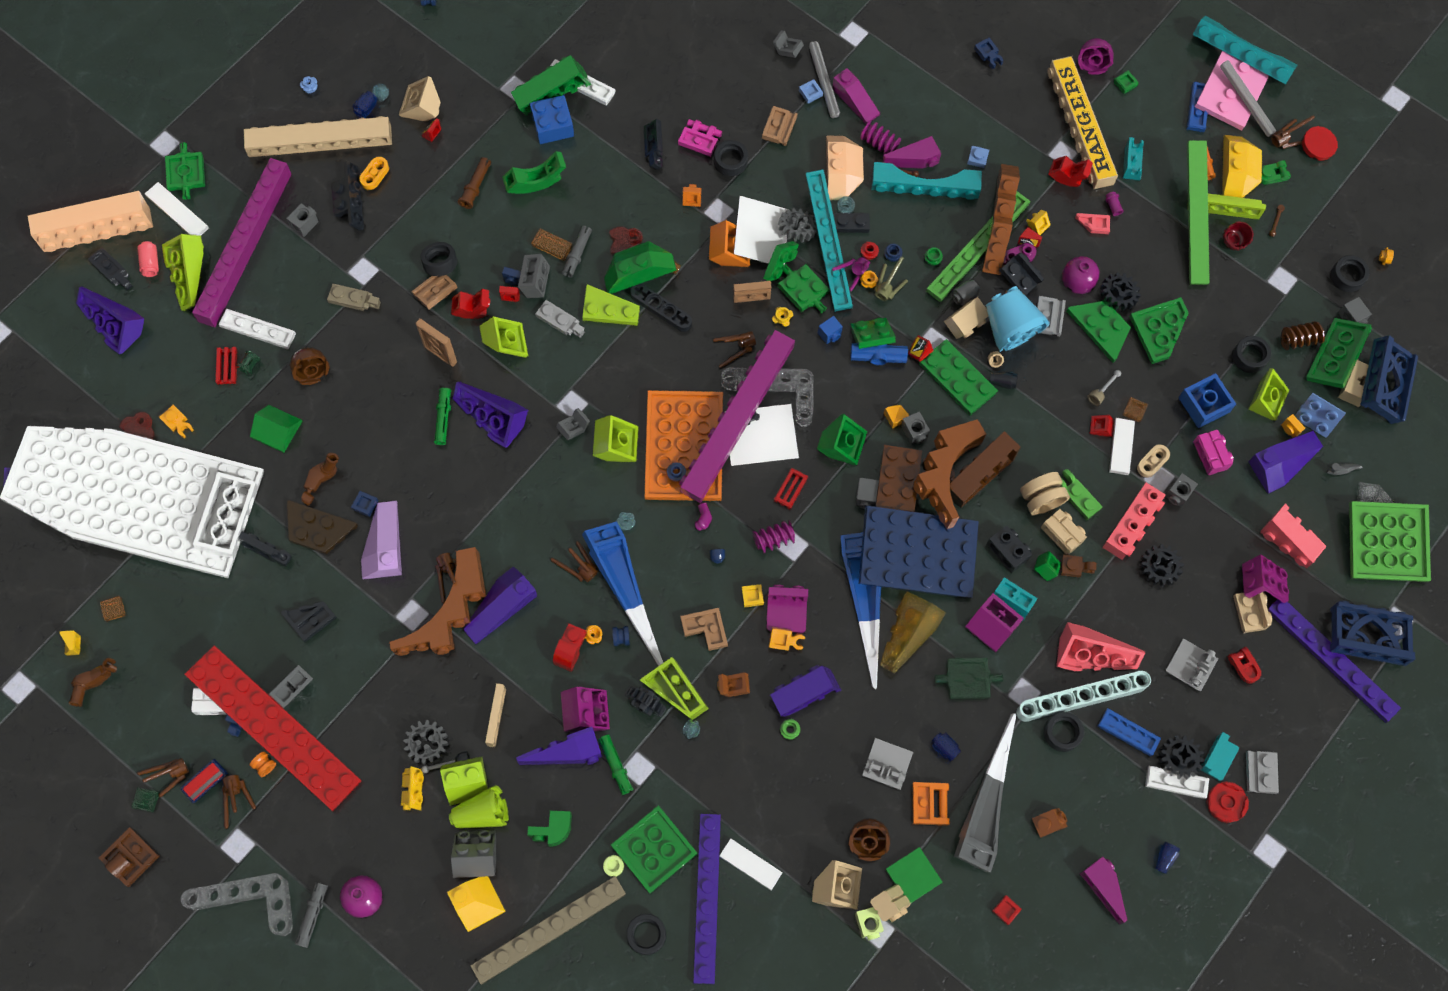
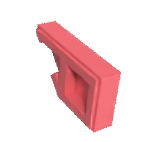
M1076 213L1075 219L1090 233L1109 234L1110 215Z

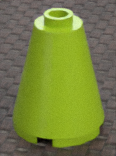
M497 785L492 786L452 808L451 813H449L451 825H454L456 828L506 826L507 823L505 821L509 820L506 800L501 799L499 795L503 793L500 787Z

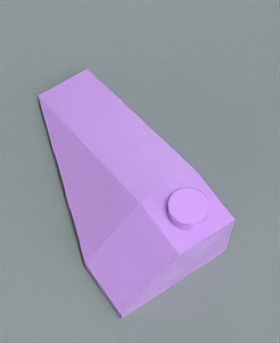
M397 501L377 503L361 559L362 579L402 575Z

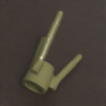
M900 257L887 281L882 283L887 264L883 265L878 283L874 289V294L878 299L882 301L892 300L893 296L908 282L905 279L892 291L893 287L890 282L901 265L903 257Z

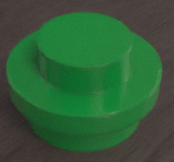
M936 247L928 249L924 255L925 261L930 265H938L943 258L942 252Z

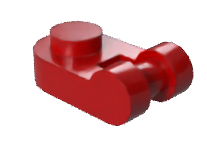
M1247 647L1241 648L1236 654L1231 653L1228 655L1229 662L1234 666L1244 682L1251 684L1260 679V667ZM1244 659L1247 663L1243 665L1240 660Z

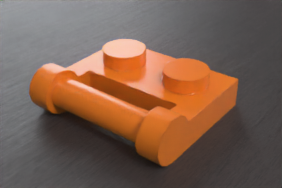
M913 782V824L950 825V819L947 818V791H949V784ZM934 790L939 791V818L934 817Z

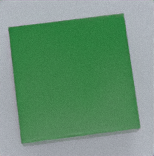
M1129 70L1116 77L1113 81L1123 94L1134 89L1139 84Z

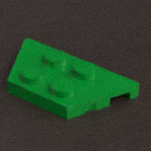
M1101 301L1069 307L1067 313L1110 361L1114 363L1131 327L1112 306H1108V302Z

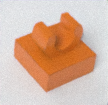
M689 184V187H683V206L701 207V188H696V184Z

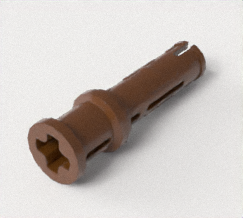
M481 157L469 184L464 186V193L458 199L460 206L466 209L473 208V201L479 195V187L491 165L490 160L486 163L488 158Z

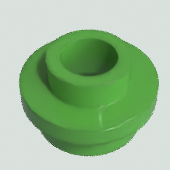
M793 719L785 720L780 727L781 735L789 740L795 739L800 733V725ZM792 727L794 731L792 733H788L786 728Z

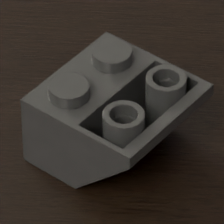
M496 831L455 832L451 854L453 878L495 876Z

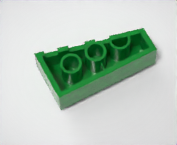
M570 55L562 58L557 64L547 67L544 72L533 76L528 82L518 85L511 94L519 110L528 115L531 113L530 103L562 96L567 92L573 94L578 91V87L582 85L588 87L592 84L584 68Z

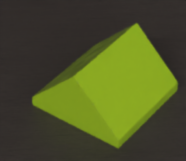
M1270 368L1261 379L1249 410L1276 421L1289 389L1273 368Z

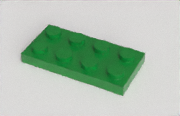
M1334 318L1325 341L1322 343L1306 376L1307 381L1344 389L1372 330L1371 325Z
M947 339L938 345L924 360L919 362V365L969 416L998 392Z

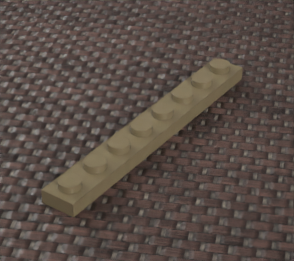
M616 876L470 966L482 985L619 900L626 893Z

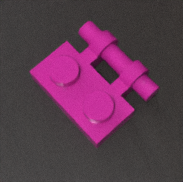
M689 119L687 126L692 127V129L684 127L678 140V145L711 157L718 143V139L713 136L720 138L722 131L716 129L715 126L704 125L699 120L693 121Z

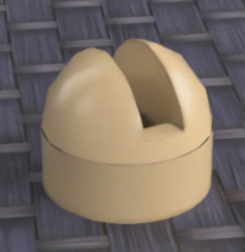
M994 351L988 355V362L992 367L996 368L1003 364L1004 358L1001 353Z

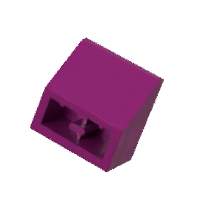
M992 593L965 628L996 653L1024 618Z
M574 687L561 692L564 732L575 733L589 727H593L594 731L610 729L606 690Z

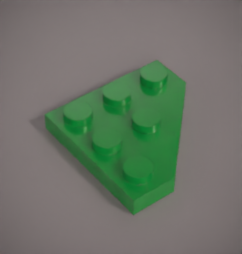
M1181 297L1131 313L1129 316L1151 364L1169 359L1189 314Z

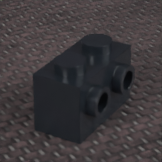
M1007 525L989 538L986 544L1011 573L1026 563L1032 556L1029 546L1026 543H1022L1016 531L1012 528L1010 529Z

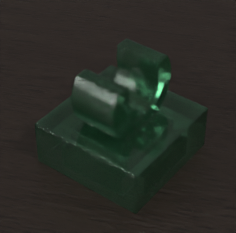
M137 787L131 808L154 813L159 792Z

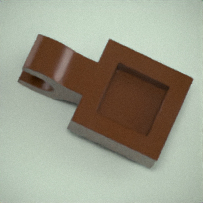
M1063 555L1061 575L1081 577L1082 572L1094 574L1097 563L1082 562V557Z

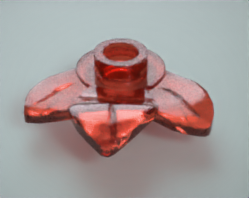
M617 227L609 232L615 239L610 249L614 254L639 245L643 240L642 232L636 228L628 230L625 227Z
M138 412L134 417H126L119 426L125 433L151 440L154 438V430L151 427L152 418L146 412ZM141 418L144 420L142 424L139 423Z

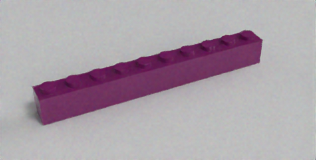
M272 158L269 159L192 312L198 322L216 327L291 177L287 163Z
M776 330L772 335L769 334L764 342L765 348L763 351L759 350L755 357L756 363L754 366H749L745 381H740L736 389L738 391L736 396L730 398L727 404V411L720 414L717 421L719 422L716 428L713 427L708 435L709 441L701 446L698 452L700 456L690 464L689 469L691 471L688 476L684 475L679 485L681 486L682 494L699 503L702 502L793 350L795 340Z

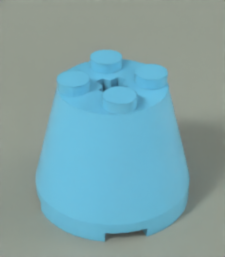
M1017 286L1009 289L1004 295L1001 293L991 298L992 301L986 305L995 342L1000 352L1003 349L1005 351L1011 350L1029 341L1028 339L1033 337L1036 332L1039 334L1050 325L1046 316Z

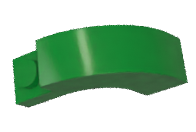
M555 151L544 163L537 167L529 169L512 167L502 177L506 191L508 193L525 194L548 188L561 179L560 173L566 168L562 152Z

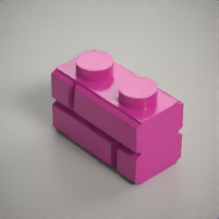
M1218 430L1198 435L1193 443L1208 475L1225 471L1232 466L1233 455L1230 451H1227L1225 437L1222 434L1220 435Z

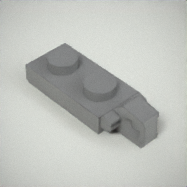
M547 300L535 313L537 318L565 335L573 333L581 338L585 333L584 327L579 325L580 322L575 317Z

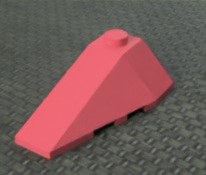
M1067 622L1059 641L1057 667L1072 671H1082V669L1100 671L1101 668H1113L1114 670L1138 669L1145 651L1085 626Z

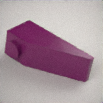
M848 68L834 77L833 91L866 125L869 121L874 120L880 115V112L860 81Z
M930 136L884 154L882 163H892L899 168L923 169L928 166L933 167L937 165L941 152L933 137Z
M1101 857L1081 872L1080 875L1120 925L1127 921L1117 874L1111 861Z

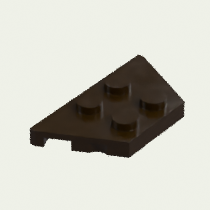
M290 500L287 501L288 531L291 543L327 555L334 549L336 544L345 539V536L350 531L358 527V524Z

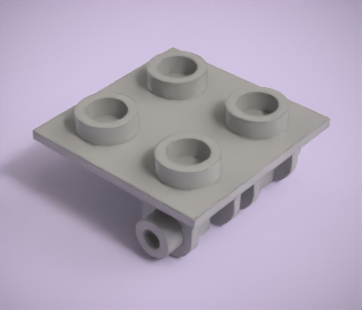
M1183 638L1166 672L1201 692L1218 658L1215 657L1216 653L1213 650L1209 649L1206 652Z
M875 738L862 776L901 790L913 752Z

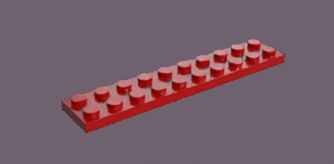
M215 645L184 674L332 812L362 782L361 779Z

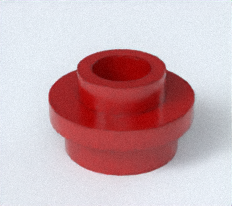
M866 242L861 247V255L867 260L876 258L879 253L878 246L873 242Z

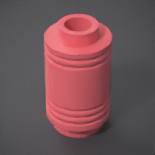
M149 241L142 242L137 247L139 270L145 277L156 276L159 271L157 246Z

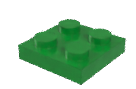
M876 318L850 324L851 332L859 349L896 343L895 334L887 318Z

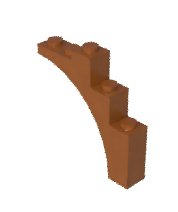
M1001 164L993 219L982 272L1001 274L999 269L1003 266L1011 235L1012 218L1016 205V192L1020 179L1019 167L1006 164Z
M978 419L939 431L934 440L937 450L929 452L924 461L927 471L918 474L913 483L915 492L919 494L922 500L929 498L930 504L935 508L940 521L944 523L947 529L954 527L959 519L950 493L951 469L961 455L982 444L986 432Z
M476 547L456 551V584L452 585L449 596L435 616L419 630L406 637L390 641V649L395 654L402 656L409 654V651H426L429 649L428 647L438 655L447 654L450 650H454L451 627L461 628L465 624L470 623L468 600L475 602L479 601L482 597H486L480 554Z

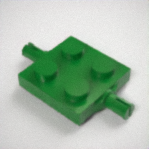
M183 142V144H179L180 153L165 156L166 183L168 191L182 190V198L189 200L190 189L205 187L204 159L202 152H187V143Z
M787 264L783 265L782 269L787 277L778 283V288L800 312L815 306L820 313H823L827 307L820 300L829 293L830 289L807 264L795 271H792Z

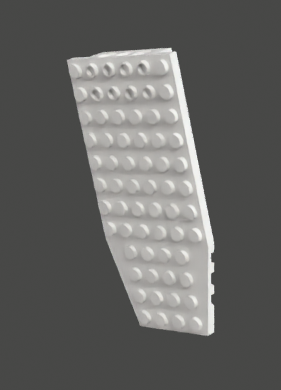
M27 426L0 499L73 539L229 578L240 545L239 535L245 530L264 470L113 429L95 430L94 428L74 429L68 427L60 429Z

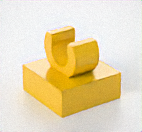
M1043 210L1033 213L1031 220H1026L1028 227L1032 228L1039 235L1050 226L1047 212Z

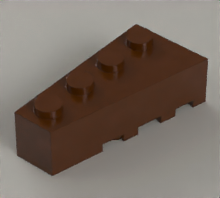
M1004 431L982 453L980 452L970 465L964 466L956 478L952 477L950 479L952 500L962 508L1015 460L1021 447Z

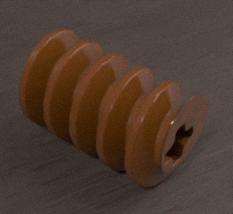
M1317 321L1305 323L1304 325L1298 324L1297 326L1284 327L1281 331V344L1285 350H1289V346L1291 349H1295L1296 346L1302 348L1303 345H1316L1317 342L1321 344L1325 341L1324 330Z

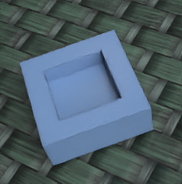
M814 79L799 86V92L807 104L823 96V91Z
M972 146L967 164L985 168L989 150Z

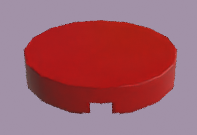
M1316 126L1310 128L1304 134L1302 147L1309 157H1315L1323 161L1328 160L1335 154L1338 142L1330 130L1325 127Z
M1226 781L1211 788L1207 795V806L1214 818L1221 822L1232 823L1245 816L1249 800L1242 787Z

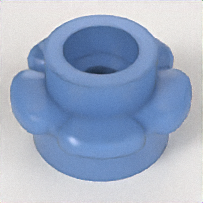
M304 77L303 81L300 82V87L306 93H313L317 90V80L314 77Z

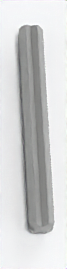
M817 41L810 42V52L830 117H839L840 111L819 43Z
M1230 61L1223 62L1220 65L1221 70L1267 137L1273 135L1276 129Z

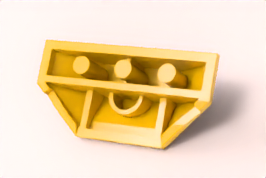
M1224 135L1222 195L1244 198L1245 195L1261 183L1262 150L1243 137Z

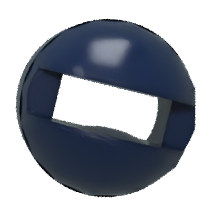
M725 549L710 550L711 560L714 563H721L725 558Z

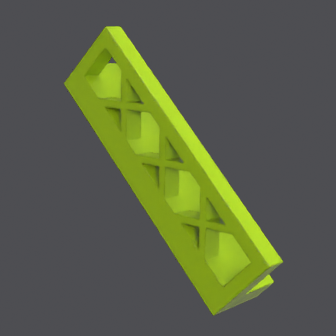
M1208 194V213L1259 220L1266 210V204H1262V200Z

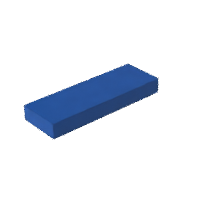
M1193 82L1187 122L1188 130L1205 132L1208 113L1195 107L1206 85L1205 83Z

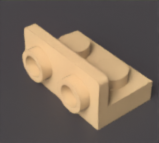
M1262 592L1251 598L1246 597L1244 593L1233 596L1243 633L1266 630L1271 626L1272 615L1267 609V596L1265 593Z

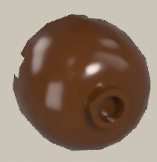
M305 347L296 351L289 364L294 380L299 381L302 385L318 383L321 381L318 378L323 375L326 376L329 371V363L320 350L313 347Z
M867 818L855 823L850 831V850L858 855V858L861 860H879L882 858V855L889 851L890 836L888 829L882 822L876 819Z

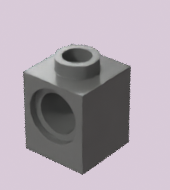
M302 203L286 218L290 227L303 237L318 223L315 210L310 206H304Z
M1360 297L1344 304L1338 311L1343 320L1365 324L1368 323L1367 320L1372 315Z
M920 411L902 420L901 427L910 444H920L927 440L930 430ZM917 427L920 429V432H914L912 428Z
M1182 473L1165 497L1172 504L1182 507L1198 483ZM1177 489H1181L1184 494L1178 493Z
M859 479L855 505L862 509H865L866 506L875 507L879 480Z

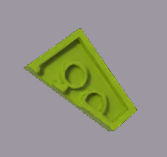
M587 284L583 321L638 326L639 305Z

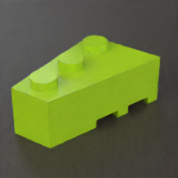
M673 657L640 679L646 686L692 720L709 709Z

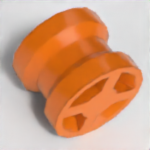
M264 751L259 753L250 762V766L258 771L260 777H264L275 768L276 762L270 760L268 754Z

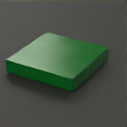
M920 847L885 869L894 885L901 887L904 892L903 895L907 896L910 903L943 883Z

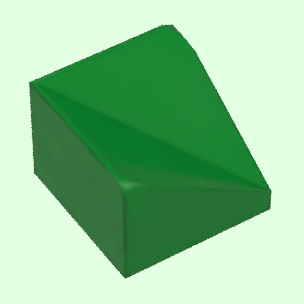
M1047 551L1038 556L1034 569L1046 581H1049L1058 576L1061 562L1050 551Z

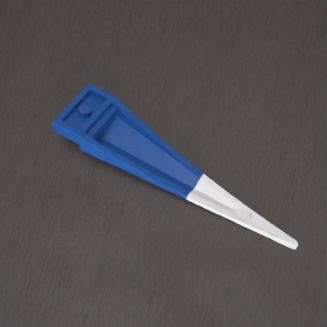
M616 521L584 531L582 536L590 549L589 554L656 663L660 666L663 664V660L643 606L626 538L619 524Z
M863 532L841 535L842 556L856 608L872 686L876 689L881 587L858 584Z

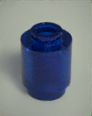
M370 91L362 93L352 105L354 114L360 118H366L377 105L378 98Z
M939 732L932 739L934 742L932 747L945 760L948 759L951 762L961 752L958 748L959 745L946 732L944 734Z

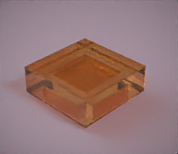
M1130 397L1123 415L1141 422L1148 404Z
M120 596L100 602L106 622L126 616Z

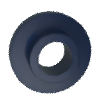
M890 244L885 248L884 256L889 261H898L902 257V249L897 244Z
M672 463L667 468V476L672 481H681L683 476L686 475V469L681 463ZM678 469L680 470V472L678 474L673 473V470Z

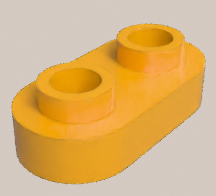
M376 157L372 159L362 172L360 182L364 189H375L387 174L389 165L385 158Z

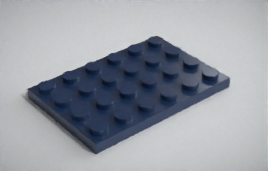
M866 506L858 584L973 598L979 521L959 518L954 527L947 529L944 523L940 521L938 515Z

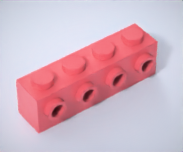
M1146 482L1102 548L1121 560L1126 555L1130 557L1136 548L1133 544L1136 540L1140 542L1146 533L1143 531L1146 525L1149 527L1155 519L1153 516L1154 512H1159L1165 504L1162 501L1165 494Z

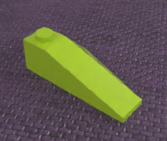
M180 234L162 244L164 263L166 268H170L172 273L170 280L175 282V294L182 311L194 307L196 302L204 248L201 236Z

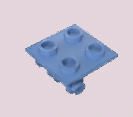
M1312 393L1306 402L1301 405L1295 417L1302 424L1327 438L1346 412Z

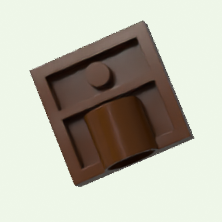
M129 827L99 859L105 864V867L111 874L117 877L125 886L129 887L160 856L133 828Z

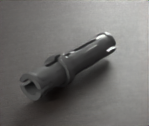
M581 226L572 251L567 256V263L562 270L564 276L570 270L568 277H573L577 265L580 264V257L592 233L590 227L584 233L587 226Z
M315 882L310 900H307L306 903L308 906L295 945L308 948L320 909L323 908L322 903L328 888L327 885Z

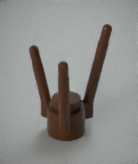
M1312 115L1291 127L1297 122V119H1294L1271 136L1274 146L1285 149L1301 145L1302 141L1288 143L1291 139L1290 133L1314 119L1315 116Z
M752 331L713 339V342H732L738 340L740 348L744 347L742 351L720 364L719 368L724 367L746 352L752 351V346L756 345Z
M579 541L576 542V545L587 562H583L572 548L568 549L581 565L577 569L579 573L554 558L550 559L553 563L577 577L581 582L583 580L589 582L598 573L597 567L592 563Z
M443 553L436 558L438 565L435 568L438 574L440 596L443 604L445 602L442 571L443 573H448L452 583L456 584L452 570L456 569L457 563L456 559H452L450 553Z
M180 758L139 771L137 775L164 769L142 779V781L147 782L166 773H170L172 778L177 777L159 793V797H162L176 784L186 779L185 774L189 770L184 760Z
M230 775L222 780L224 785L222 791L225 829L229 827L228 795L230 796L234 813L237 812L235 795L240 793V789H242L252 809H256V805L245 786L244 780L240 781L238 775Z

